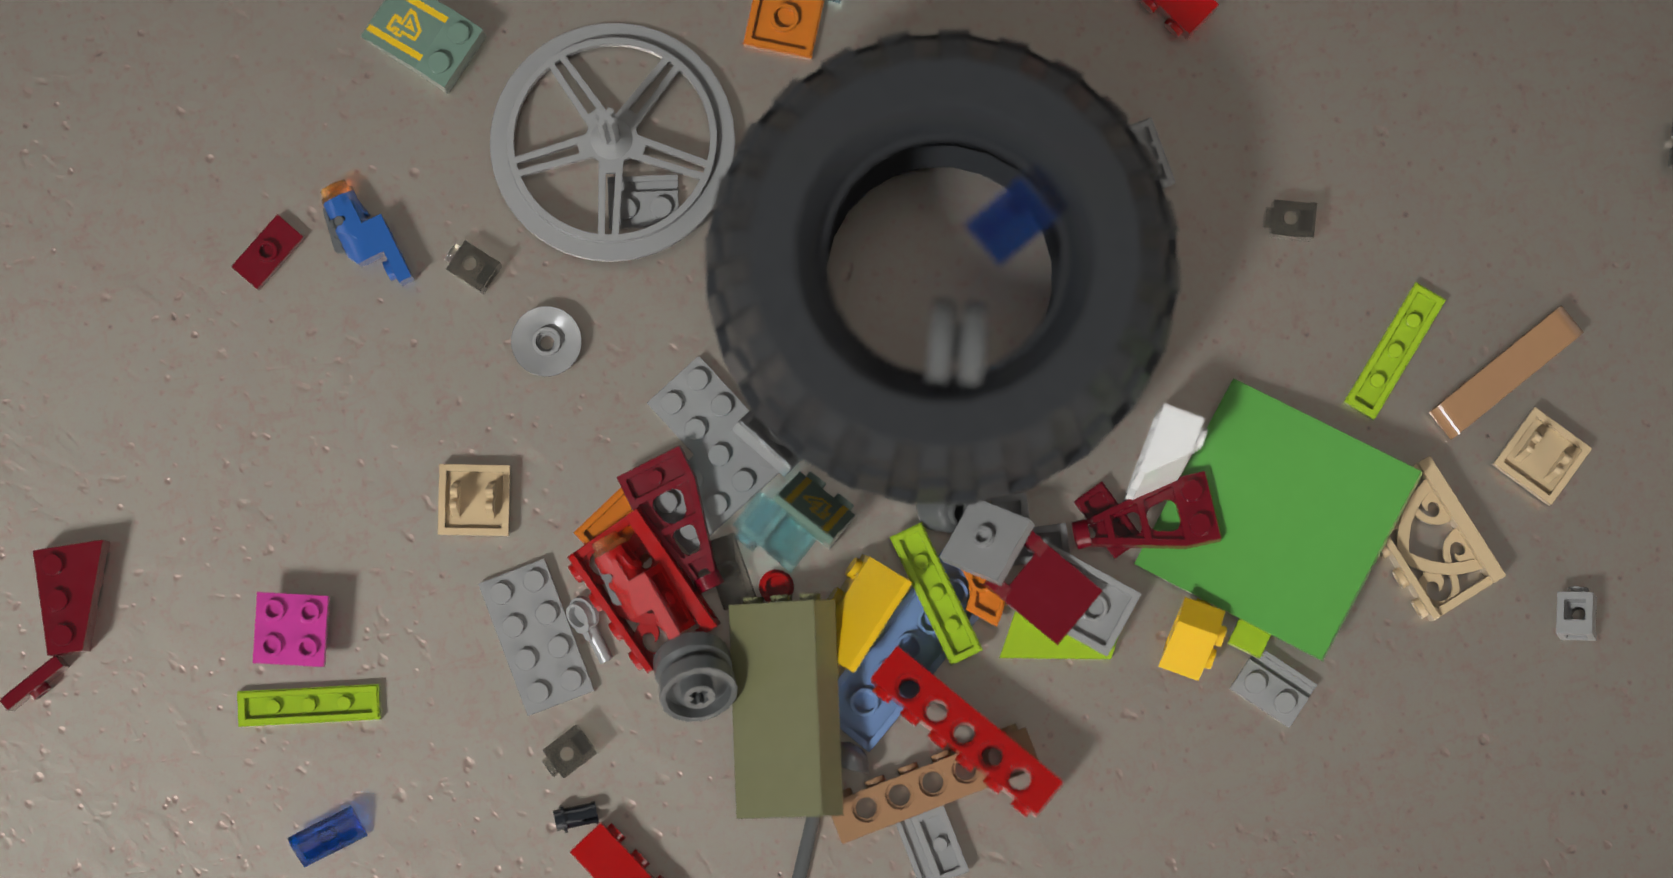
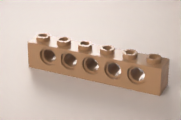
M1015 723L1000 729L1039 761L1026 727L1018 729ZM990 748L983 753L982 761L986 765L993 767L988 758L989 752L992 749ZM947 749L930 756L931 764L920 768L917 762L897 769L899 776L887 781L884 774L864 782L866 789L856 793L852 792L851 787L842 790L843 815L831 817L841 843L844 844L986 789L988 787L982 782L985 776L976 769L972 778L968 780L960 779L955 772L958 762L954 758L958 754L952 755L951 750ZM928 772H937L942 777L943 784L937 792L930 793L923 788L922 779ZM1014 772L1010 779L1025 774V772ZM898 784L906 786L910 793L909 800L903 805H895L889 799L890 789ZM868 797L875 801L877 810L872 817L862 818L857 814L856 804L861 798Z

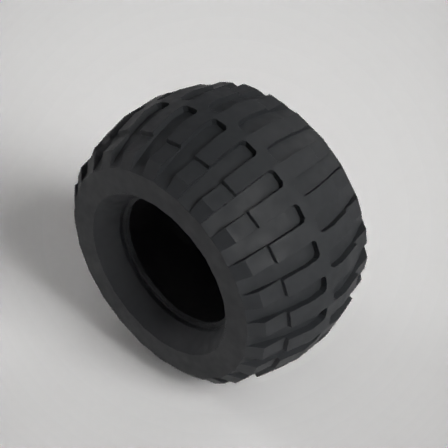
M938 29V34L910 35L909 31L906 30L877 38V43L852 50L846 47L821 62L820 68L801 80L794 78L773 99V105L756 123H750L736 148V155L725 175L720 177L713 204V215L708 235L705 237V268L707 277L706 300L724 364L733 376L756 418L758 417L798 459L827 473V476L853 490L858 489L884 496V498L911 505L920 503L969 505L1035 488L1046 479L1087 457L1130 413L1137 404L1152 373L1166 351L1173 323L1172 316L1177 296L1180 292V260L1177 259L1176 239L1179 228L1171 201L1165 196L1160 179L1161 168L1147 145L1139 142L1127 121L1129 116L1107 95L1101 97L1086 83L1082 72L1058 59L1052 62L1029 49L1030 44L1004 37H999V40L978 37L970 34L969 29ZM921 168H956L980 174L1006 188L1028 209L1044 236L1051 260L1052 293L1046 316L1040 327L1018 350L993 365L982 368L980 385L960 384L957 374H950L946 382L927 381V373L900 367L873 352L850 329L835 304L827 276V264L834 237L848 212L867 192L893 176Z

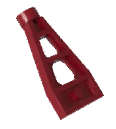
M681 445L616 477L632 510L639 508L642 513L641 515L661 540V544L691 578L699 594L724 582L716 566L697 477ZM672 489H678L684 497L686 514L682 520L676 523H667L655 511L653 502L656 497ZM687 525H692L695 528L700 542L699 550L691 555L684 554L673 538L675 531ZM702 569L710 571L709 574L701 578L698 575Z
M1205 471L1180 476L1175 482L1134 500L1128 499L1089 519L1071 522L1077 550L1088 547L1189 549L1221 542V535ZM1163 501H1172L1176 505L1180 522L1179 528L1175 531L1153 530L1148 524V510ZM1131 512L1138 514L1141 533L1128 536H1118L1114 533L1112 522L1115 518ZM1088 528H1093V529H1094V531H1095V537H1094V538H1090V533H1089V529H1088Z

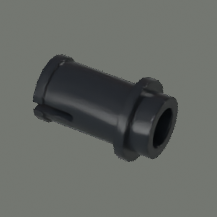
M595 801L568 808H563V805L559 806L560 809L553 810L557 831L564 830L565 833H568L570 828L599 823Z

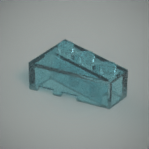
M760 490L733 523L737 531L734 535L737 538L736 540L752 552L758 547L789 573L795 569L817 541L802 526L799 527V523L788 512Z

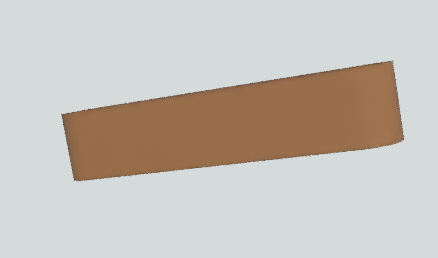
M1559 306L1428 413L1452 440L1584 332L1563 306Z

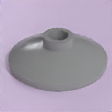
M551 306L537 307L526 312L515 324L511 336V347L517 362L528 372L544 377L555 376L568 370L577 360L582 344L580 329L575 320L565 311ZM546 336L552 337L554 340V344L550 349L541 347V340Z

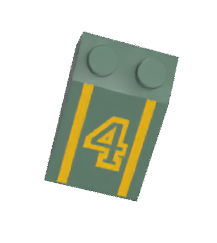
M384 0L361 34V38L447 94H449L487 37L482 28L437 0Z
M799 471L773 499L774 507L830 550L856 515L851 512L854 505L839 493L835 497L823 490L826 483L811 471L806 476Z

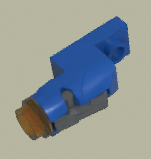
M340 180L320 191L323 197L321 203L324 207V217L336 253L346 254L349 259L360 267H364L386 256L387 260L382 262L391 281L397 279L402 286L415 281L385 218L379 214L368 219L370 213L358 200L353 186H348L346 180Z

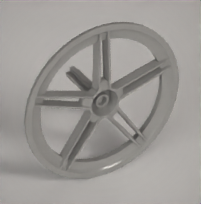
M602 23L574 29L555 37L534 51L517 68L504 87L493 115L490 133V153L494 176L504 200L516 218L537 238L549 246L575 257L605 262L628 261L650 256L673 246L692 233L712 212L720 177L725 175L734 159L735 131L731 109L720 82L707 64L689 47L667 34L648 27L626 23ZM616 46L639 49L662 58V60L615 114L612 108H604L568 60V57L593 48ZM562 62L596 107L595 110L589 114L587 113L556 67L557 63ZM669 63L673 65V68L639 113L635 114L630 109ZM548 70H551L587 124L588 130L584 135L515 157V129L522 105L537 81ZM679 71L688 79L698 93L707 114L710 130V146L707 160L642 137L636 131V128ZM578 146V154L518 170L517 165ZM646 147L699 165L705 169L703 173L644 155ZM589 159H596L599 162L598 234L571 227L553 217L533 198L527 190L522 177ZM633 159L700 180L687 200L668 217L647 228L619 234L623 163ZM606 174H615L612 234H605Z

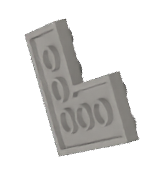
M700 356L694 359L647 402L652 410L694 454L688 461L697 477L710 536L779 474L773 466L731 430L749 410ZM672 489L656 497L653 502L655 511L667 523H676L682 520L686 514L684 497L678 489ZM687 525L673 534V537L689 554L700 546L697 533L692 525Z

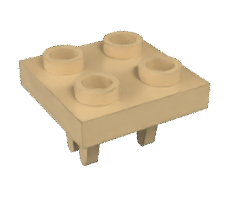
M1534 407L1492 465L1542 502L1551 506L1592 448Z
M439 464L438 535L509 537L511 466Z

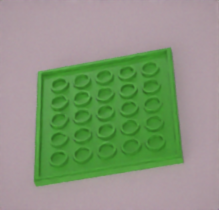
M1233 378L1206 428L1208 431L1201 449L1192 454L1181 475L1185 476L1205 471L1221 535V542L1189 549L1142 548L1134 564L1323 662L1423 473ZM1167 501L1153 530L1175 531L1179 528L1180 522L1176 505L1172 501Z

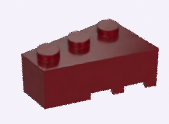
M97 540L33 550L47 656L58 657L91 651L99 608L97 607L101 585L103 586V573L107 552L109 553L110 541Z

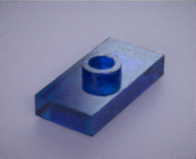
M349 806L288 837L290 847L305 868L368 836L352 806Z

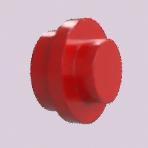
M779 569L770 570L762 576L759 582V592L766 602L771 603V596L793 595L794 582L787 572Z

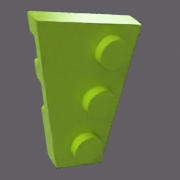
M1015 611L999 658L1111 659L1118 638L1107 657L1068 635L1057 646Z

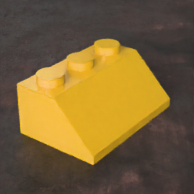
M862 554L860 558L855 557L850 562L845 571L847 578L841 588H834L827 600H835L837 662L855 673L912 584L908 579L865 554Z

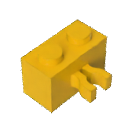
M1185 597L1165 641L1158 667L1199 681L1204 668L1210 670L1217 653V649L1213 648L1214 645L1221 647L1227 631V627L1222 625L1225 611L1210 606V603L1198 598L1193 600Z

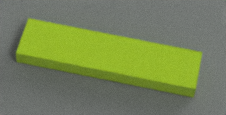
M1417 282L1413 284L1343 403L1371 420H1375L1446 299Z
M922 522L891 536L890 540L909 580L912 582L917 597L950 665L982 651L983 649Z
M380 684L237 691L238 727L381 719Z

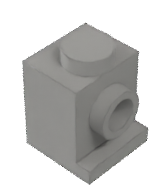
M1580 586L1568 587L1567 592H1557L1556 634L1560 640L1597 641V597L1594 592H1589L1588 588ZM1581 609L1585 612L1581 620H1574L1572 617L1576 610Z

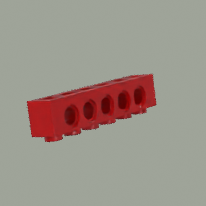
M899 646L893 650L870 678L871 683L875 686L872 692L886 704L893 700L902 708L899 714L915 727L918 723H921L930 731L927 737L941 749H944L947 745L958 754L954 759L969 772L975 768L985 776L982 782L997 795L1003 791L1013 799L1010 805L1025 818L1029 814L1037 818L1063 787L1064 781ZM906 681H914L919 685L920 690L917 696L905 698L899 692L900 686ZM939 703L946 707L947 715L944 719L933 721L927 716V710L932 704ZM969 726L974 730L975 737L970 743L962 744L955 739L954 733L959 727ZM994 748L1001 752L1003 759L999 765L991 767L982 761V755L987 749ZM1023 771L1027 773L1031 780L1030 784L1024 789L1014 788L1009 781L1014 772Z

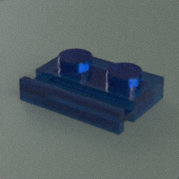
M1020 177L965 223L964 227L986 253L993 258L996 264L1001 267L1052 224L1057 217L1047 208L1046 204L1027 182Z

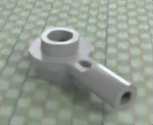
M578 596L574 598L566 609L568 622L575 628L577 633H582L584 638L590 642L600 664L609 661L613 657L597 627L599 622L598 610L593 606L588 597Z

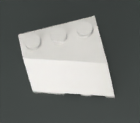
M1165 403L1155 414L1122 502L1128 499L1134 500L1178 480L1191 454H1194L1202 447L1208 429L1202 427L1204 418Z

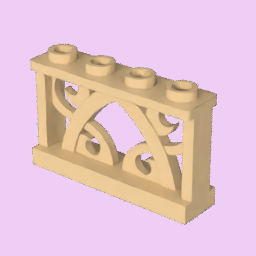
M1428 456L1412 466L1422 471L1421 478L1423 481L1412 493L1393 531L1397 530L1396 546L1389 536L1380 555L1383 559L1389 557L1396 569L1392 571V574L1401 588L1408 587L1415 599L1411 601V604L1420 618L1427 617L1431 622L1488 586L1496 583L1505 577L1506 574L1431 456ZM1434 502L1438 505L1439 512L1435 517L1427 516L1418 509L1420 504L1428 511V504ZM1414 516L1427 524L1440 525L1449 522L1453 527V530L1446 536L1443 543L1442 556L1444 563L1427 560L1409 552V537ZM1458 542L1464 546V553L1462 555L1454 553L1457 562L1453 563L1450 547L1453 543ZM1409 567L1424 573L1417 580ZM1480 570L1484 578L1460 592L1457 575ZM1442 575H1449L1452 587L1448 598L1443 601L1431 599L1426 590L1427 584L1431 581L1437 583L1439 592L1444 584Z

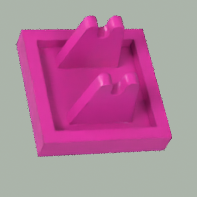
M257 592L253 663L325 667L330 596Z

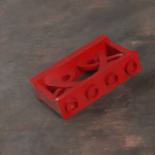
M637 508L569 555L568 559L571 564L568 565V568L574 578L579 583L584 581L591 591L588 597L593 606L599 612L604 610L611 620L608 626L618 641L624 639L631 649L628 655L638 670L644 668L648 674L653 671V660L656 652H652L645 647L643 636L646 633H651L655 637V642L659 639L660 629L655 614L646 612L632 620L622 605L613 604L609 594L602 585L605 584L604 580L593 571L590 564L591 557L596 551H609L616 547L607 542L615 535L631 525L635 533L628 540L627 544L640 560L644 553L651 556L652 564L649 568L661 563L693 620L695 619L700 626L693 632L708 633L720 625L721 622L702 594L698 593L691 578L661 544V540L652 531L641 515V511ZM627 620L640 623L635 632Z

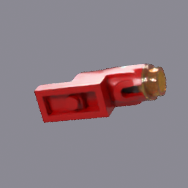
M616 531L592 544L595 551L593 554L594 561L613 604L622 605L632 620L652 609L658 626L666 633L669 640L696 624L661 563L644 571L641 560L630 549L625 538H620Z

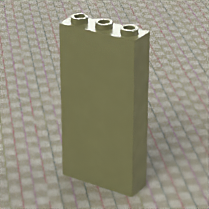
M821 593L799 594V601H792V595L771 596V603H764V597L743 598L742 605H729L730 656L737 684L736 699L732 703L736 819L843 815L835 600H821Z

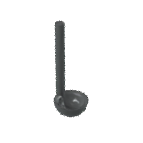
M841 742L842 768L870 774L869 761L865 751L851 742ZM806 817L792 878L807 877L821 817Z

